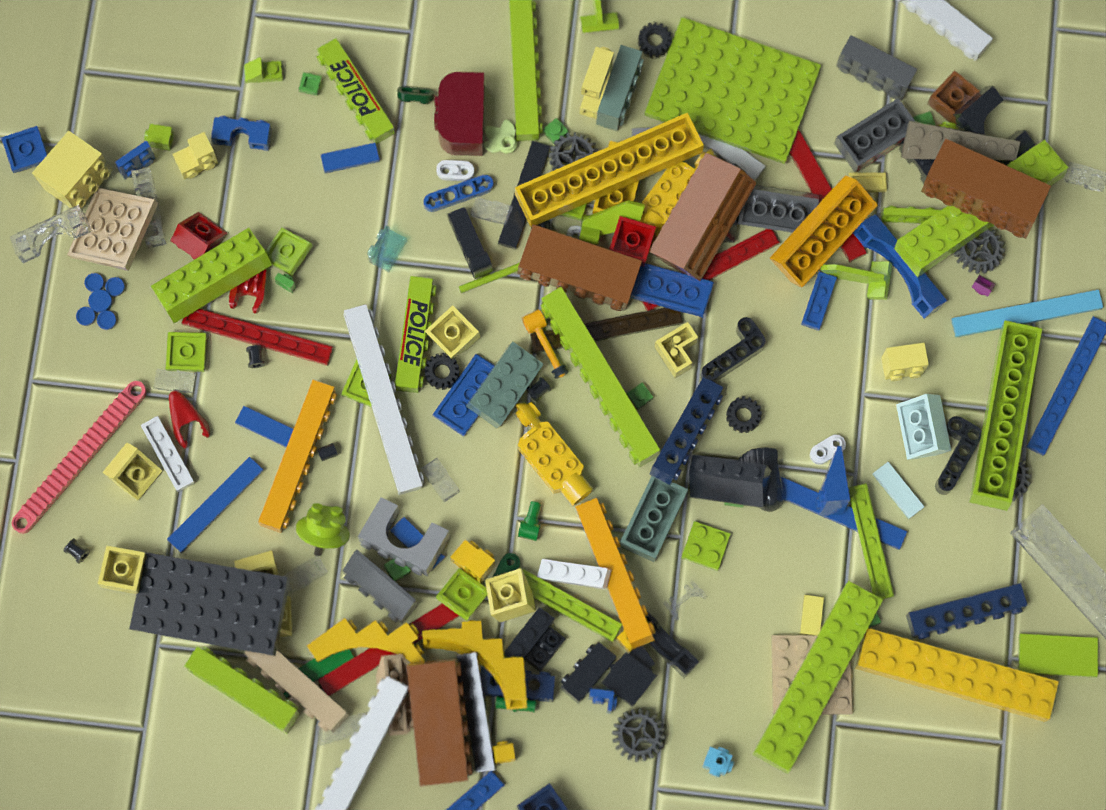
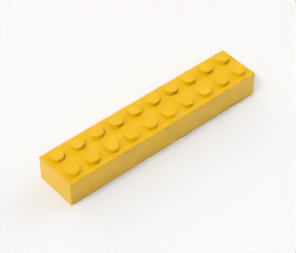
M687 112L515 187V196L530 227H532L533 224L543 223L701 154L704 144Z
M870 628L866 630L863 636L855 666L857 670L1042 722L1050 720L1059 682Z

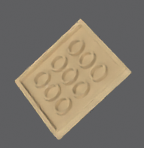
M98 188L92 197L67 255L74 259L129 271L158 202L155 199Z
M771 636L773 715L817 636ZM851 660L821 715H852Z

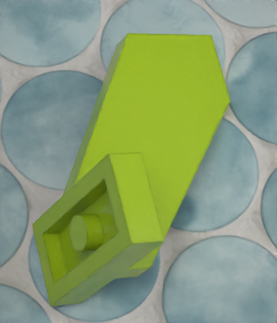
M593 0L595 15L580 16L582 33L619 29L617 13L602 14L600 0Z
M627 200L590 216L583 214L579 240L597 245L599 236L615 232L619 216L640 222L645 204Z
M890 261L872 262L871 272L837 264L823 265L821 267L822 272L837 277L836 279L869 284L868 299L887 300L892 269Z

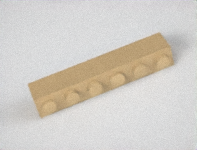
M249 651L245 652L248 656L246 661L254 668L258 665L262 669L260 673L267 680L272 678L276 681L275 687L282 693L287 691L291 695L289 699L297 707L301 704L306 708L303 712L311 719L316 717L320 721L317 725L325 732L330 730L334 733L349 717L339 705L280 652L276 651V656Z

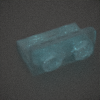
M386 225L384 230L381 229L378 232L377 242L375 245H371L367 255L371 264L389 272L406 244L407 238L391 231L390 227Z

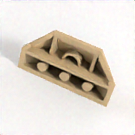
M402 654L381 657L376 675L377 687L381 679H386L387 676H391L409 686L407 673L409 662ZM410 691L406 694L387 732L388 736L409 734L413 726Z

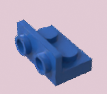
M590 689L589 700H592L593 704L600 705L608 702L607 714H611L617 704V697L614 696V691Z

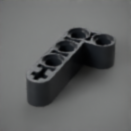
M465 207L447 213L449 223L474 279L492 273V263L489 255L484 251Z
M743 317L738 321L736 333L741 341L707 363L702 368L701 379L704 377L705 379L717 382L763 350L766 342L765 337L751 318ZM746 324L750 327V330L743 331L740 326ZM759 340L761 345L754 346L751 341ZM743 350L746 355L740 357L736 354V351ZM726 360L730 363V366L723 367L720 362ZM714 371L712 377L711 375L706 376V372L711 373Z
M959 416L952 417L946 424L948 435L959 442L935 483V489L941 495L949 494L955 487L981 439V429ZM951 423H957L960 429H952ZM968 433H974L976 435V440L970 439L968 437ZM959 449H965L968 455L962 456L959 453ZM950 465H956L958 472L951 471ZM947 477L951 478L947 483V487L944 488L943 482L947 479Z

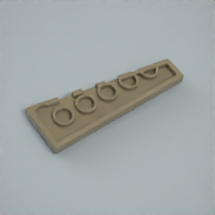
M909 121L901 158L935 159L946 138L993 160H1015L1020 142Z

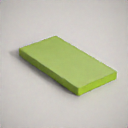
M1019 634L1018 670L1038 675L1096 678L1098 677V638Z

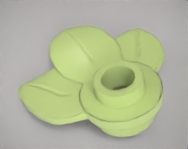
M507 119L504 120L501 128L486 126L488 141L483 146L492 153L500 151L506 154L512 153L517 147V142L514 138L516 133L515 127ZM505 143H510L511 146H510V147H505L504 144H505Z

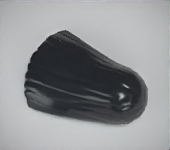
M764 447L751 449L742 454L737 461L764 464L772 471L765 507L760 509L767 512L776 511L782 506L784 501V489L778 467V450Z

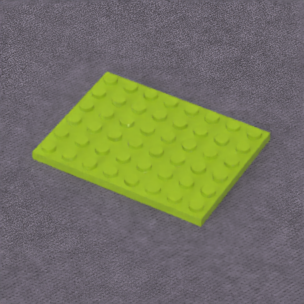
M681 17L644 116L661 122H667L688 112L698 134L785 164L821 64Z

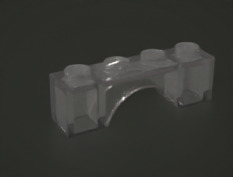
M150 167L131 171L136 196L155 199L158 202ZM159 204L144 235L148 248L167 245Z
M77 205L10 236L15 254L22 263H26L40 256L43 245L53 236L65 234L75 240L92 231L85 213Z

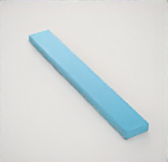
M1099 290L955 317L951 319L955 338L1001 329L1005 320L1019 324H1029L1103 309Z

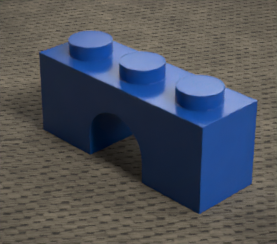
M228 116L214 117L211 140L214 145L232 147V140L236 135L246 134L249 136L248 144L250 149L269 151L272 129L270 123L264 120L254 122L246 118H238L237 120L231 119Z

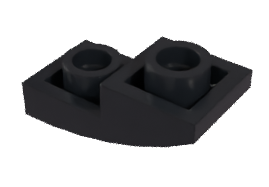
M550 627L526 657L525 661L541 672L566 638Z

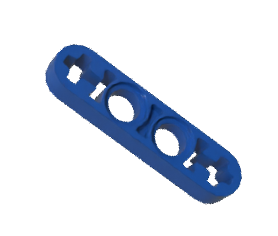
M481 175L429 193L424 197V207L429 212H436L488 194L493 189V180L488 175ZM482 181L489 183L487 188L481 186ZM474 183H477V187H478V191H477V192H476V188H475ZM465 186H470L473 191L471 194L465 195L462 189ZM452 192L455 195L454 200L447 201L444 198L445 194ZM440 195H441V199H442L443 204H440V200H439V196H440ZM430 199L437 201L435 206L428 204Z

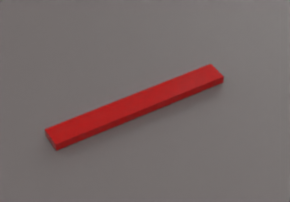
M798 129L789 154L810 192L818 194L819 204L832 189ZM853 233L840 246L849 263L867 254L862 243Z
M765 229L715 255L702 279L710 281L779 245L780 242L772 229ZM641 301L646 311L654 310L660 307L655 304Z
M202 309L194 311L182 320V325L252 345H262V348L328 366L333 347Z
M443 603L410 623L419 632L416 635L418 639L412 644L414 645L423 639V631L439 630L460 616ZM369 648L318 681L327 696L330 697L379 667L382 656L397 654L378 648Z

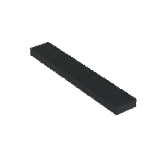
M532 140L517 186L541 176L550 149L549 145ZM515 193L498 245L516 250L526 217Z
M478 652L458 654L457 660L461 663L462 674L460 678L461 682H463V697L475 771L496 770Z

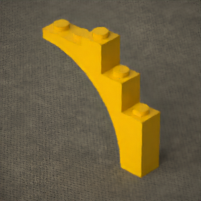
M344 618L307 645V648L317 662L346 649L361 647L378 648L397 655L402 654L411 663L425 661L421 656L424 652L419 645L416 644L414 646L412 644L418 639L416 635L419 632L413 624L408 625L407 622L387 636L386 632L388 629L382 621L378 623L375 620L356 634L355 630L358 628L351 619L347 621Z
M469 620L462 622V628L459 629L449 628L423 631V645L425 649H444L460 654L478 652L479 663L498 682L505 698L507 710L527 708L523 657L503 658L502 639L491 638L482 640L481 621Z

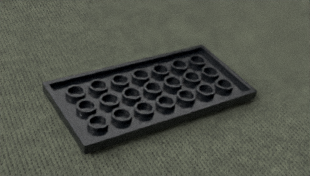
M145 552L146 558L139 593H136L130 630L276 656L291 578Z

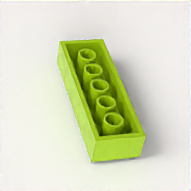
M248 227L151 285V288L172 322L176 323L268 268L272 263L266 251Z
M197 646L184 665L190 673L285 734H288L300 715L297 711V705L288 699L285 702L282 701L280 694L272 689H269V691L265 690L263 683L255 678L251 681L248 679L247 673L238 667L235 670L232 669L230 662L222 657L219 659L215 658L214 652L204 646L201 649Z

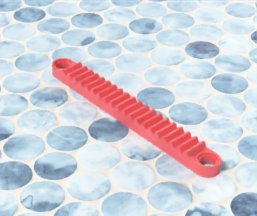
M132 381L118 394V397L113 400L112 404H109L107 410L103 411V414L98 417V420L93 423V426L88 429L87 433L78 440V443L62 459V462L58 463L57 467L52 470V473L47 476V479L42 482V485L37 488L36 492L32 493V496L21 506V509L12 519V527L16 532L25 534L35 526L141 403L147 393L142 382ZM136 386L142 389L141 394L138 396L131 394L132 388ZM24 518L27 520V526L20 529L17 527V522Z

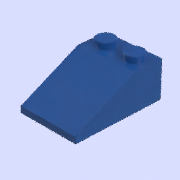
M837 446L819 490L818 497L815 498L816 509H819L820 516L842 515L850 501L842 446Z

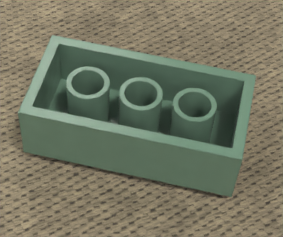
M624 45L620 46L597 111L596 125L615 131L618 130L619 125L623 126L626 110L629 109L632 93L635 92L638 76L642 73L644 59L641 58L642 51Z
M510 343L466 407L495 428H498L544 364L516 343Z
M651 476L620 541V546L649 561L655 562L687 495L688 489L673 482L668 485Z

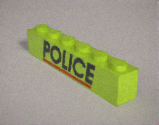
M335 38L317 48L318 56L316 58L321 66L325 65L328 78L331 81L334 80L337 84L335 86L340 96L344 95L346 98L345 103L348 109L355 112L357 123L360 126L363 125L366 129L364 133L368 140H373L374 143L378 144L394 135L393 125L338 40Z
M410 276L395 381L396 391L419 393V387L423 388L424 376H421V371L426 366V358H423L424 351H428L429 346L425 330L431 326V321H428L429 314L433 315L434 303H431L432 296L436 295V285H433L432 278Z

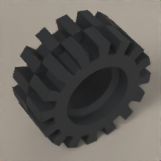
M650 22L647 27L644 25L638 36L640 51H644L645 56L649 54V58L653 56L659 58V55L663 57L665 52L668 53L671 45V31H668L667 26L663 27V23L657 25V22H654V25H652ZM652 34H657L661 37L662 42L658 46H652L648 42V37Z
M438 353L435 357H430V361H427L425 366L427 382L438 390L439 388H442V390H445L447 387L448 389L452 388L460 374L456 359H451L449 356H446V353H442V355ZM439 365L447 366L450 370L449 375L445 378L437 377L435 375L436 367Z
M742 396L740 399L738 397L735 401H732L726 412L728 425L732 426L734 431L738 430L739 433L753 431L758 426L762 415L761 407L757 405V401H752L750 397L747 399L745 398L746 396ZM741 408L748 409L751 413L750 420L746 422L740 421L736 415L737 411Z

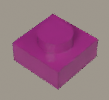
M979 275L971 288L975 289L978 294L988 297L995 284Z

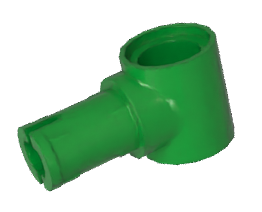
M530 502L527 517L521 520L518 537L537 541L540 530L538 520L541 508L540 503Z

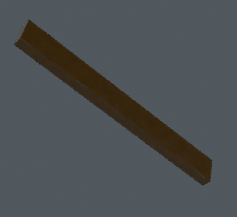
M664 307L584 323V325L596 342L681 325L683 322L680 311ZM553 330L544 331L553 350L563 348L560 343L559 334L555 335ZM530 334L534 354L545 352L537 334Z

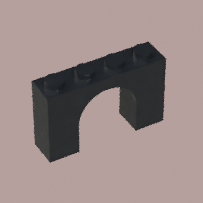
M985 86L958 109L953 116L956 118L957 125L963 128L964 131L985 135L984 122L987 115L1004 100L994 86ZM1017 130L1008 138L1020 142L1016 159L1036 145L1026 130ZM995 160V161H997V162H999V163H1002V164H1004V165L1007 166L1008 164H1010V163H1011L1012 161H1014V160Z

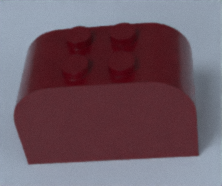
M452 72L447 74L439 84L438 95H435V131H438L440 146L451 155L483 156L484 72Z

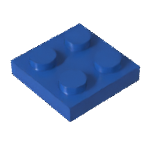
M38 126L1 137L13 173L38 166L47 156Z
M145 141L115 161L122 177L127 179L128 177H134L141 168L150 166L156 158L151 146Z

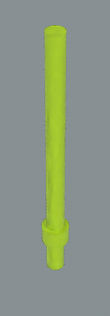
M520 263L458 286L460 293L518 271Z

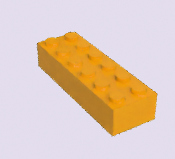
M845 175L773 253L770 260L791 283L802 288L878 204L856 179Z

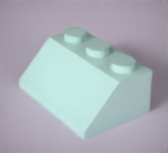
M925 394L896 404L907 460L936 456L951 451L940 395Z

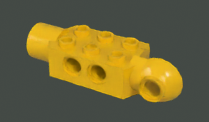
M712 148L707 152L701 153L694 164L695 169L684 162L667 168L642 201L645 207L640 222L656 226L652 243L661 232L662 226L669 218L671 210L680 199L681 193L685 190L690 177L696 171L705 153L716 157Z
M532 402L516 404L517 412L515 414L525 427L530 426L532 428L520 438L518 442L519 452L553 494L562 492L572 506L577 505L594 490L582 475L584 465L548 421L541 422L538 418L541 416V413Z

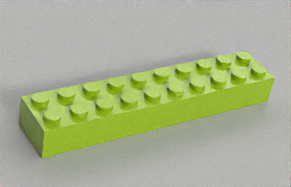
M1043 140L1007 165L1051 186L1062 179L1069 168L1046 140ZM946 206L898 239L894 249L913 273L919 277L994 224L983 222L972 214H965L954 206Z
M562 287L542 297V304L540 305L542 314L546 319L549 318L551 320L550 326L555 335H560V343L564 350H569L571 362L575 367L578 366L580 368V376L584 383H589V391L593 398H598L600 401L599 408L604 416H609V424L614 432L618 431L621 445L624 449L626 447L629 449V458L634 465L638 464L640 468L657 458L660 454L658 445Z
M1005 320L1000 329L969 503L1008 511L1012 504L1042 328Z
M848 580L753 752L754 756L786 774L790 772L883 599Z

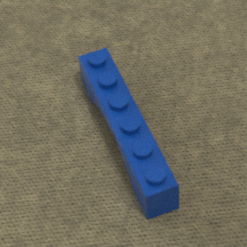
M876 214L864 220L855 229L853 234L864 247L883 256L898 270L908 286L912 305L924 319L938 311L947 302V299L925 273L917 277L895 251L897 239Z

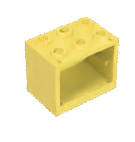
M68 131L32 174L44 190L77 212L86 204L88 198L98 190L100 184L110 176L113 169L102 153Z

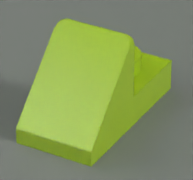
M258 57L244 64L245 83L283 81L281 61L262 62V58Z

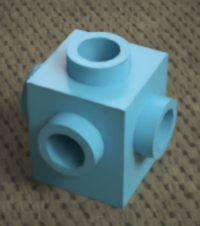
M710 747L702 767L708 769L709 774L713 776H724L726 772H731L734 761H731L733 755H730V751L722 747H718V749ZM716 760H720L722 764H717Z

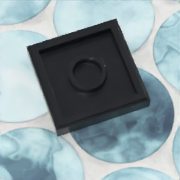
M625 652L602 681V684L609 690L614 691V694L633 708L657 675Z

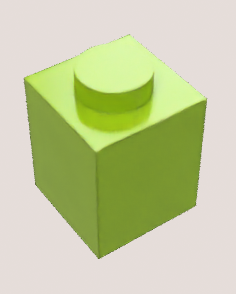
M150 124L149 129L145 130L144 140L149 143L151 148L171 151L174 138L172 127Z

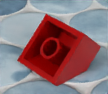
M196 212L178 223L170 241L195 260L217 247L228 233L200 212Z
M619 216L609 250L641 260L640 266L644 267L656 226Z

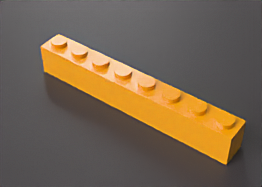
M312 380L258 521L260 526L282 533L283 528L287 529L290 521L288 515L290 511H294L297 500H295L296 494L301 492L304 484L301 481L310 469V464H308L310 457L314 458L317 450L315 444L317 439L320 440L324 432V429H322L323 423L328 421L331 413L328 410L331 404L334 405L337 398L333 386Z
M597 498L575 506L599 567L611 570L607 588L631 648L634 649L654 641L652 634L655 633L652 623H647L645 617L648 616L645 605L640 606L638 599H641L638 588L633 589L631 582L634 581L631 571H626L624 565L627 564L623 553L619 554L617 548L621 546L617 536L612 537L610 531L614 529L610 519L606 521L604 514H607L604 504H599Z

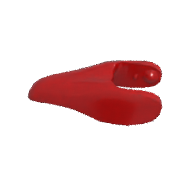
M266 269L231 289L229 293L231 309L236 308L241 296L250 295L256 297L252 307L253 313H259L265 295Z
M177 390L170 392L169 409L174 437L178 444L184 449L187 448L188 442L183 439L184 436L181 435L180 428L193 421L200 423L204 437H210L207 421L191 402Z

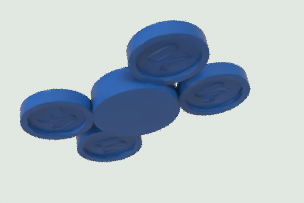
M97 273L89 274L85 278L84 284L87 290L92 292L88 299L90 307L80 308L76 313V319L79 324L89 326L95 321V312L100 313L97 317L98 326L103 330H110L116 324L115 315L108 311L112 306L111 296L121 295L124 292L125 285L120 278L113 277L106 282V291L101 290L104 286V280L101 275Z

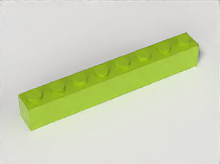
M509 0L516 141L539 140V134H542V122L538 123V116H541V105H537V99H540V87H536V81H539V70H535V64H538V52L534 53V46H538L537 35H533V29H537L536 18L532 17V12H536L535 1Z

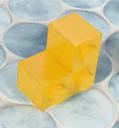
M464 540L450 557V560L480 584L483 583L495 568V556L487 549L483 551L473 541L468 542Z

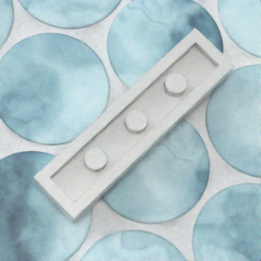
M157 416L142 424L143 431L176 491L179 492L194 484L191 475L159 417Z
M542 559L537 577L546 581L606 590L611 570Z

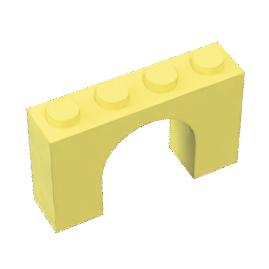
M595 48L581 89V94L584 95L580 107V114L597 119V111L613 67L614 52L609 48Z

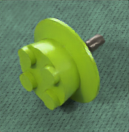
M313 503L312 507L307 511V516L297 522L296 532L298 536L306 543L315 546V556H321L323 548H339L349 541L350 533L344 525L346 518L342 513V508Z

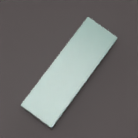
M889 462L872 474L908 520L924 508L923 504Z

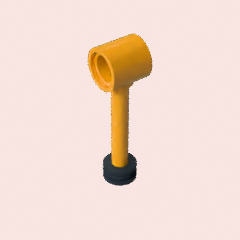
M538 309L521 317L529 334H537L554 367V370H552V374L555 375L554 378L564 377L569 371L566 370L565 365L560 364L543 331L547 323L541 311Z

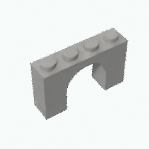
M381 497L358 535L360 545L367 550L373 549L377 551L383 558L387 559L389 557L394 559L396 564L401 567L407 566L411 568L417 575L421 576L423 574L428 577L450 539L449 531L431 523L424 537L416 546L407 549L395 547L388 540V532L399 514L398 505Z

